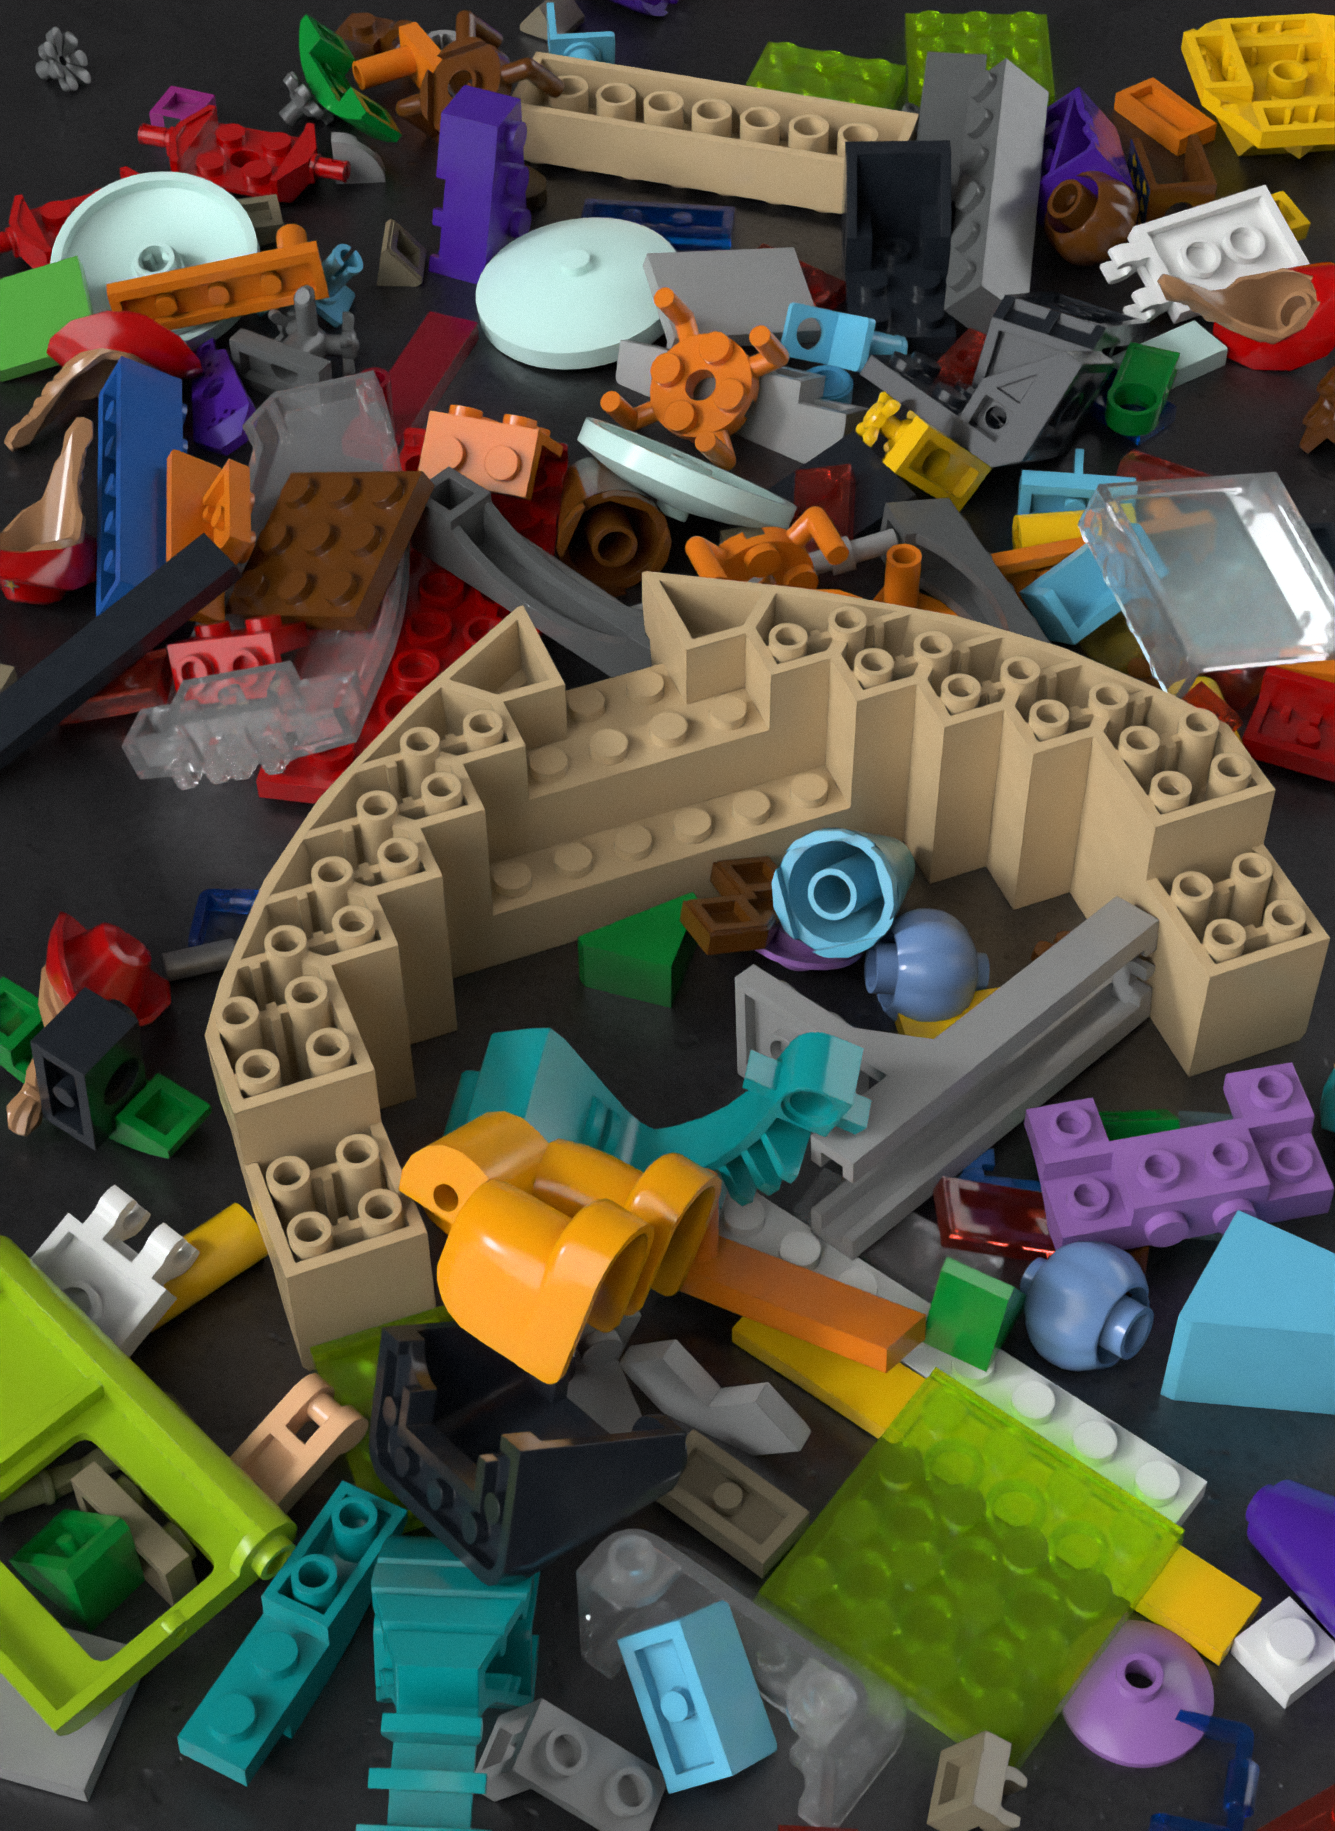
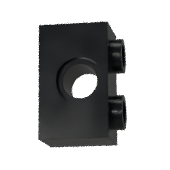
M84 987L30 1043L43 1118L96 1151L116 1130L115 1117L147 1084L140 1026L136 1015L121 1001L116 999H109L107 1001L87 987Z

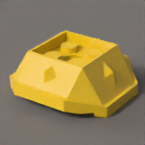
M1309 13L1226 18L1206 23L1198 30L1193 28L1183 32L1181 51L1201 105L1216 116L1238 156L1291 153L1300 159L1308 152L1335 150V16Z

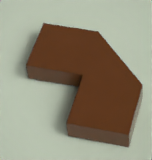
M769 856L713 862L710 882L721 896L683 901L679 921L706 955L765 949L781 927V922L773 908L772 879L778 866Z

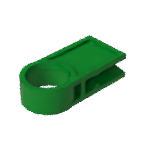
M1130 342L1112 387L1108 391L1105 421L1112 430L1126 436H1141L1154 431L1159 424L1160 415L1177 376L1178 370L1175 367L1180 358V353ZM1133 404L1142 406L1147 410L1138 412L1128 411L1120 406Z

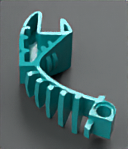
M531 1028L497 1032L491 1035L481 1071L465 1070L461 1074L443 1137L486 1112L506 1111L526 1120L548 1143L560 1138L585 1144L610 1154L642 1172L657 1158L668 1153H679L703 1168L717 1173L718 1177L722 1180L719 1196V1209H722L727 1192L731 1199L744 1206L753 1202L757 1189L770 1196L779 1190L782 1180L792 1184L798 1177L811 1132L826 1137L835 1126L853 1134L863 1131L867 1128L872 1100L856 1093L864 1048L830 1034L809 1032L793 1039L777 1060L750 1050L742 1087L748 1091L729 1105L693 1121L673 1127L653 1129L637 1120L622 1106L564 1038L551 1028Z
M389 1535L385 1539L371 1580L372 1602L375 1613L373 1641L376 1701L379 1703H394L397 1712L382 1713L381 1734L393 1742L391 1768H369L367 1788L389 1789L387 1824H356V1831H493L471 1828L473 1794H487L488 1775L486 1773H475L477 1745L482 1741L483 1720L480 1717L487 1708L517 1709L534 1702L539 1635H533L532 1628L540 1571L518 1583L488 1586L482 1583L437 1537Z

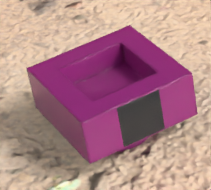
M170 86L149 112L151 125L165 128L175 127L178 122L208 105L216 106L215 95Z

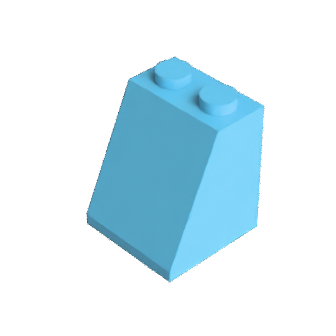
M1237 1210L1178 1316L1160 1394L1175 1401L1335 1415V1253Z

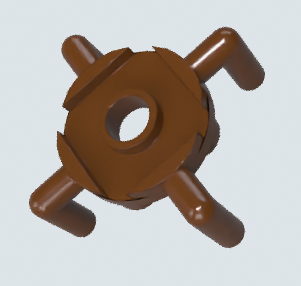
M462 10L456 16V41L444 47L437 55L442 60L433 73L427 70L422 80L420 93L399 100L396 105V112L402 119L434 138L440 134L441 112L464 85H468L470 79H472V87L508 96L511 94L512 84L528 80L551 98H557L562 94L564 82L532 58L526 57L510 63L508 56L498 49L503 40L502 34L471 11Z

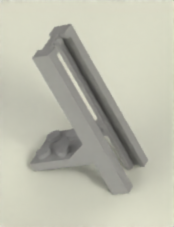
M1116 896L934 1039L854 1028L847 1024L838 1014L828 1012L798 993L789 983L776 979L754 964L736 976L738 1074L743 1078L745 1077L750 1050L777 1060L793 1039L809 1032L830 1034L864 1048L856 1093L872 1100L867 1128L857 1134H853L835 1126L826 1137L816 1133L811 1135V1161L822 1167L832 1159L843 1167V1177L847 1179L811 1208V1232L853 1261L1025 1119L1026 1109L1040 1107L1150 1016L1152 987L1141 982L1137 977L1147 981L1153 975L1155 965L1147 960L1143 961L1140 959L1139 954L1147 957L1156 950L1159 919ZM869 1076L879 1081L871 1089H869Z

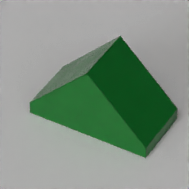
M694 892L578 936L579 978L584 986L672 1008L698 944L679 921L683 901L698 899Z
M947 1256L940 1272L926 1320L925 1340L922 1342L987 1372L1021 1315L1027 1295L1007 1283Z
M63 1509L9 1559L10 1563L22 1576L89 1633L102 1623L145 1581L130 1527L120 1516Z

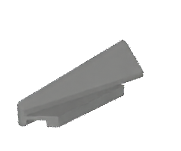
M620 340L616 370L617 383L650 397L652 380L650 369L657 356L670 350L668 342L666 348L634 340ZM784 366L759 377V393L756 403L752 399L750 407L744 415L747 420L734 434L805 464L852 431L856 432V426L863 422L864 416L870 408L821 399L823 397L826 376ZM705 378L696 385L693 393L694 400H704L713 393L716 386L715 378Z

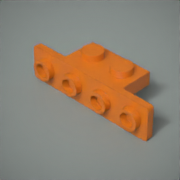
M173 449L167 457L166 562L202 533H205L235 565L247 562L256 541V533L251 531V513L255 503V495L250 492L249 466L228 459L221 469L214 464L179 450ZM225 591L190 618L189 621H196L202 624L225 620Z

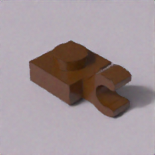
M351 13L335 33L342 37L354 58L363 59L399 48L398 27L412 23V21L399 20L394 24V20L374 17L370 13Z

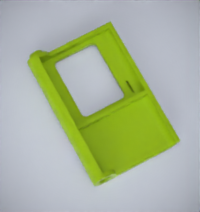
M0 1235V1502L75 1443L83 1440L92 1441L183 1532L214 1566L213 1572L118 1653L108 1660L98 1661L91 1658L0 1561V1673L58 1736H65L79 1730L95 1718L259 1578L268 1580L276 1576L296 1548L293 1541L298 1527L9 1237Z

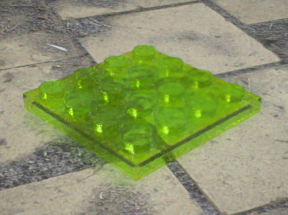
M935 1367L759 1590L760 1602L956 1743L985 1730L1012 1743L1008 1766L1019 1770L1072 1697L1089 1670L1111 1643L1184 1541L1185 1529Z

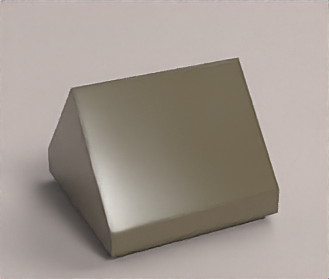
M545 0L520 24V31L547 40V2H554L557 34L573 33L585 22V17L575 0Z
M392 218L385 224L377 286L417 287L423 281L427 250Z

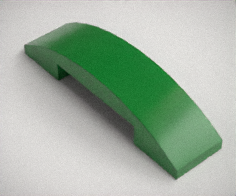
M306 14L300 21V60L305 79L315 98L324 108L366 135L384 142H397L402 133L387 109L352 88L346 79L345 74L352 67V63L356 59L342 37Z
M3 976L0 979V1065L24 1084L26 1070L33 1058L30 1041L44 1028L38 1006L39 998ZM157 1073L151 1081L146 1079L147 1085L115 1117L116 1130L109 1138L135 1150L169 1159L212 1113L211 1105L162 1074Z

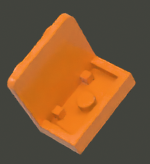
M450 405L449 413L431 410L429 412L418 471H423L429 479H432L450 466L491 492V494L531 501L540 455L561 458L563 446L550 438V430L538 427L536 420L518 415L504 414L503 422L499 423L496 420L483 417V411L461 405Z

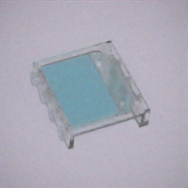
M1277 472L1098 485L1077 525L1084 542L1088 544L1103 573L1106 585L1111 589L1126 618L1129 630L1137 639L1150 665L1153 677L1159 682L1163 691L1183 700L1200 673L1335 660V574Z

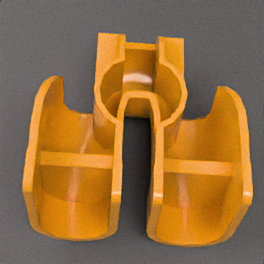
M506 1111L486 1112L412 1154L402 1169L399 1191L421 1204L429 1219L443 1232L448 1234L437 1266V1282L442 1301L458 1325L546 1384H554L566 1374L586 1323L598 1331L609 1333L619 1326L624 1315L632 1316L641 1310L650 1288L664 1296H672L680 1291L716 1208L721 1193L722 1180L679 1153H668L657 1158L642 1172L610 1154L585 1144L560 1138L548 1143L522 1117Z

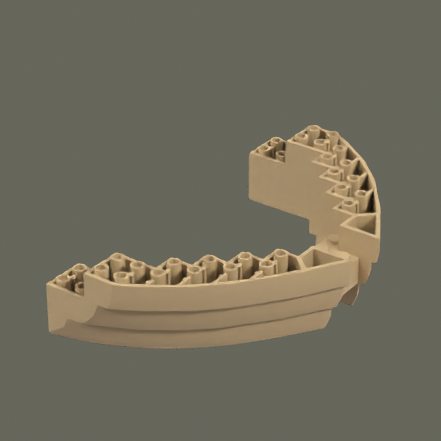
M645 571L642 572V604L645 632L650 639L652 666L565 691V683L523 605L518 606L418 693L317 800L263 881L217 989L205 1032L210 1062L220 1101L232 1132L251 1205L273 1265L282 1303L302 1366L311 1371L380 1348L382 1327L438 1322L428 1233L415 1201L399 1191L402 1170L382 1124L380 1109L416 1098L410 1045L458 1030L453 978L577 941V937L690 892H694L698 899L720 897L721 894L710 882L713 862L769 856L779 868L787 852L786 850L795 840L822 828H844L890 836L904 841L929 884L987 867L1013 910L1070 892L1086 919L1116 896L1159 919L1156 950L1147 957L1139 954L1140 959L1143 961L1147 960L1155 965V971L1147 981L1139 977L1137 979L1152 987L1149 1017L1187 1076L1191 1077L1299 1041L1307 1031L1330 937L1264 845L1276 791L1230 726L1219 720L1211 711L1197 708L1168 692L1063 647L960 616L806 588Z

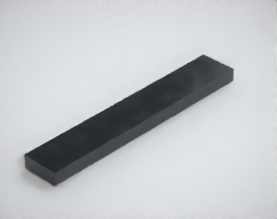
M202 533L0 694V770L243 577L237 566L205 533Z

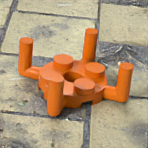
M663 287L655 293L654 303L675 325L679 343L674 345L667 353L657 356L653 361L650 369L652 377L650 401L633 408L616 391H608L602 396L600 405L618 424L632 432L660 421L674 435L695 443L696 448L712 464L730 471L736 464V456L730 436L738 431L747 420L744 415L750 407L752 399L756 403L759 393V377L784 367L789 361V352L764 325L754 327L749 334L750 343L760 352L751 357L735 341L728 338L722 332L714 331L700 334L694 313L670 288ZM705 378H715L716 386L713 393L704 400H694L693 393L696 385Z
M818 506L808 508L788 530L774 526L761 527L765 533L763 535L747 539L742 532L730 537L719 546L701 536H694L685 545L686 554L699 577L748 582L753 577L763 578L758 582L761 584L816 589L819 582L818 576L814 571L812 559L804 547L812 538H814L827 562L831 565L841 564L849 556V550L826 512Z

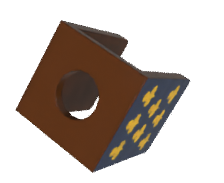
M1198 134L1188 135L1181 183L1157 184L1140 138L1131 139L1127 166L1134 187V193L1139 203L1136 226L1165 217L1166 211L1176 203L1186 202L1188 209L1215 201L1217 182Z

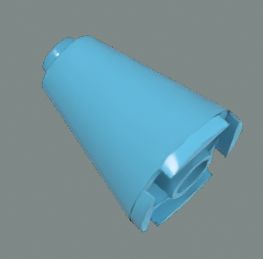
M836 827L812 831L795 840L790 845L779 868L775 870L772 879L773 908L784 931L794 940L799 939L814 949L813 953L825 958H849L875 946L891 928L914 879V858L904 843L890 836Z

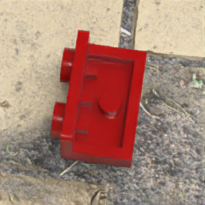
M269 614L245 619L246 628L231 630L229 620L195 625V636L167 645L178 701L180 703L283 691L286 688L280 654L309 645L305 621L282 624L281 614Z
M1268 666L1263 676L1259 699L1242 737L1243 745L1251 757L1259 761L1335 782V683L1279 667Z

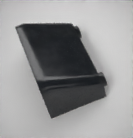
M456 1321L382 1327L369 1430V1450L374 1471L380 1481L482 1583L488 1586L518 1583L528 1579L672 1491L679 1481L680 1474L686 1468L688 1459L687 1432L668 1417L661 1414L645 1415L638 1418L631 1432L610 1434L567 1398L568 1384L573 1379L576 1369L575 1353L564 1377L554 1384H546L461 1328Z

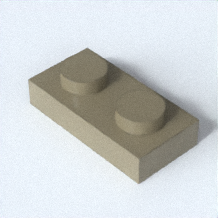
M693 1429L686 1438L688 1459L684 1472L680 1474L679 1481L673 1490L656 1501L763 1579L809 1527L810 1512Z
M93 1461L70 1479L80 1511L120 1516L130 1527L145 1580L171 1607L198 1586L191 1563L197 1557L194 1547L176 1525L167 1522L161 1527L146 1513L149 1511L147 1501L127 1477L121 1475L114 1481Z

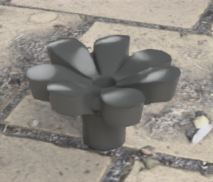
M53 27L47 32L46 41L38 47L39 56L43 60L37 62L35 66L36 72L41 79H59L62 90L66 92L75 91L78 89V85H86L91 82L90 73L82 68L88 64L86 54L82 50L74 51L78 46V38L73 33L66 31L62 35L58 27Z
M291 71V73H288L283 81L290 90L292 101L279 112V115L292 128L305 115L307 117H315L317 120L321 119L326 126L332 123L334 117L331 112L324 108L319 101H312L314 100L312 93L301 82L295 72Z

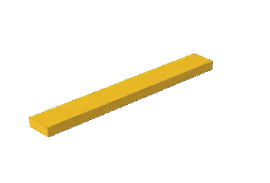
M742 1317L732 1328L733 1343L1155 1624L1174 1632L1189 1643L1194 1650L1218 1666L1231 1650L1234 1639L1245 1631L1258 1613L1263 1598L899 1362L890 1371L884 1373L746 1317Z

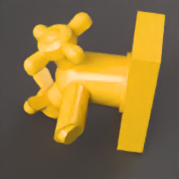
M882 391L878 396L877 403L873 404L865 414L863 422L856 426V433L863 438L864 443L869 447L875 443L879 433L886 437L888 442L883 447L886 452L882 458L883 463L896 475L901 476L936 499L949 498L958 512H960L992 468L952 438L921 419L913 411H908L907 419L899 420L894 414L900 409L901 403Z

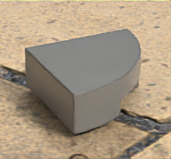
M331 132L333 159L347 160L351 164V173L347 182L344 183L336 180V184L386 182L385 167L377 152H373L370 148L358 142L357 137L351 134Z

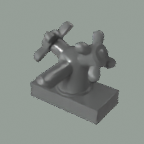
M305 285L300 287L294 295L295 309L284 313L277 309L269 311L268 317L274 324H278L277 327L280 334L273 340L240 328L229 339L231 359L243 386L324 415L335 404L331 361L325 358L327 356H343V377H353L355 374L354 359L358 354L359 340L357 339V333L353 330L354 315L348 311L342 313V334H326L324 330L318 327L315 292L313 287Z

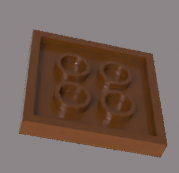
M423 471L291 472L287 482L281 489L280 496L264 529L258 536L257 543L242 572L243 577L234 586V591L225 607V617L235 627H246L245 619L281 614L282 624L305 621L306 628L311 630L368 631L435 485Z

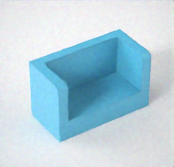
M1109 526L1021 590L1019 594L1032 615L1036 618L1048 640L1075 645L1164 580L1167 575L1137 528Z

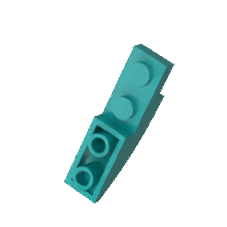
M342 1480L261 1596L262 1616L177 1736L181 1754L247 1787L281 1735L293 1738L356 1632L372 1600L371 1580L381 1547L389 1535L402 1534L408 1520V1510Z

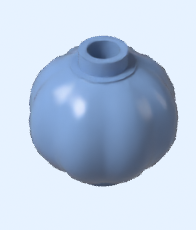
M917 908L897 917L882 940L866 951L864 965L865 985L868 993L877 994L882 1010L895 1022L898 1013L919 1022L948 1020L961 1014L969 1007L975 991L987 988L990 972L987 954L976 951L972 937L960 921L943 910L933 908Z
M1077 1241L1061 1246L1048 1260L1042 1257L1035 1259L1028 1266L1021 1279L1020 1291L1027 1295L1024 1304V1314L1030 1342L1040 1356L1064 1370L1077 1372L1094 1369L1102 1370L1115 1365L1120 1358L1128 1360L1139 1352L1150 1334L1154 1313L1149 1308V1288L1146 1277L1134 1257L1114 1245L1097 1241ZM1127 1292H1129V1293L1132 1294V1296L1129 1297V1296H1127V1295H1125V1294H1126Z

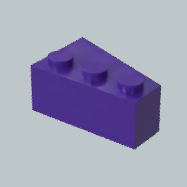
M464 85L441 112L436 177L445 179L443 208L436 207L433 209L432 225L441 227L439 252L429 257V272L477 284L481 273L490 260L510 242L529 232L531 211L526 207L529 169L527 166H524L523 148L527 137V126L525 122H522L521 99Z
M1077 87L1047 107L1036 221L1043 228L1048 199L1061 182L1075 179L1098 195V187L1095 181L1076 176L1082 172L1100 171L1125 183L1134 191L1117 128L1080 87Z

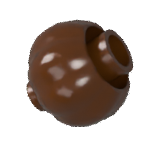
M1085 171L1076 176L1095 181L1098 187V195L1075 179L1065 180L1050 195L1044 218V231L1050 245L1057 250L1063 259L1076 266H1092L1096 263L1111 261L1107 252L1116 245L1129 243L1127 237L1132 228L1136 226L1139 214L1137 197L1128 185L1100 171Z

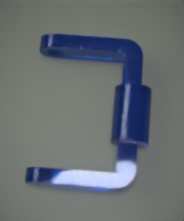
M232 888V890L207 889L201 892L190 929L188 948L203 945L211 911L249 914L260 890Z
M1180 1709L1175 1720L1204 1732V1738L1236 1745L1234 1759L1228 1762L1222 1805L1223 1810L1227 1813L1226 1825L1224 1827L1169 1814L1156 1813L1150 1818L1149 1831H1243L1244 1818L1253 1816L1255 1812L1260 1771L1259 1765L1252 1761L1254 1745L1252 1729L1242 1722Z

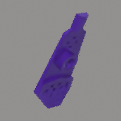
M212 337L196 348L203 368V375L192 379L193 442L200 449L227 456L248 442L256 408L251 398L247 395L226 349L217 350L215 340Z

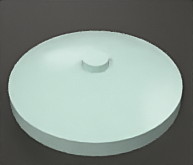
M160 171L142 173L120 179L101 188L85 199L71 213L61 227L52 249L50 264L74 256L79 257L84 267L93 313L96 314L107 310L112 311L107 297L106 284L260 252V247L247 212L230 193L215 183L198 176ZM241 316L171 331L180 336L190 349L195 351L197 347L213 337L216 340L226 333Z
M600 217L578 218L552 223L532 230L501 249L481 273L476 288V305L481 327L488 340L502 353L514 360L536 367L562 370L583 369L618 361L620 340H634L652 344L664 334L643 269V263L647 253L676 251L665 238L655 231L637 223L621 219Z
M586 417L577 439L591 454L615 474L657 499L656 505L664 515L682 522H686L690 513L731 525L751 528L774 526L788 529L797 509V506L788 500L724 469L643 435L595 418Z

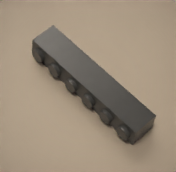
M1007 58L989 71L984 70L973 79L968 89V107L964 125L962 155L959 164L960 172L955 200L953 231L950 241V261L946 277L947 286L944 311L984 340L986 339L992 316L1004 296L1007 294L1029 293L1049 94L1046 89Z

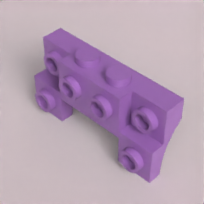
M1293 1063L1226 1074L1223 1091L1233 1116L1231 1120L1125 1139L1108 1140L1093 1097L1026 1109L1024 1126L1035 1158L1045 1205L1047 1226L1055 1250L1077 1241L1105 1242L1122 1250L1148 1245L1168 1247L1187 1238L1214 1233L1225 1234L1237 1210L1268 1224L1328 1213L1335 1188L1311 1134L1315 1115Z

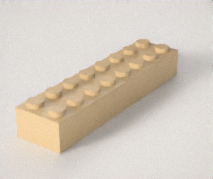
M537 51L532 59L564 82L562 94L557 98H551L528 80L520 81L512 94V97L521 99L522 122H525L527 126V137L523 147L524 160L531 163H546L574 168L581 172L616 175L627 180L663 183L674 188L698 189L715 192L727 197L738 196L762 200L773 205L785 204L809 208L820 213L832 212L842 214L845 142L916 141L919 114Z

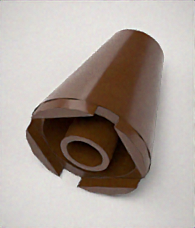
M596 457L583 458L571 465L565 473L562 485L556 540L558 560L613 597L627 594L625 589L642 582V572H660L668 560L672 543L668 523L661 509L640 489L619 477Z

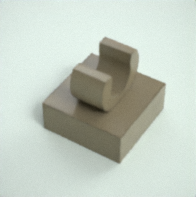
M985 1730L941 1750L927 1825L939 1831H968L978 1826L983 1831H1010L1019 1827L1021 1818L1005 1810L1001 1805L1003 1794L1009 1796L1025 1789L1028 1779L1015 1767L1008 1766L1012 1743Z

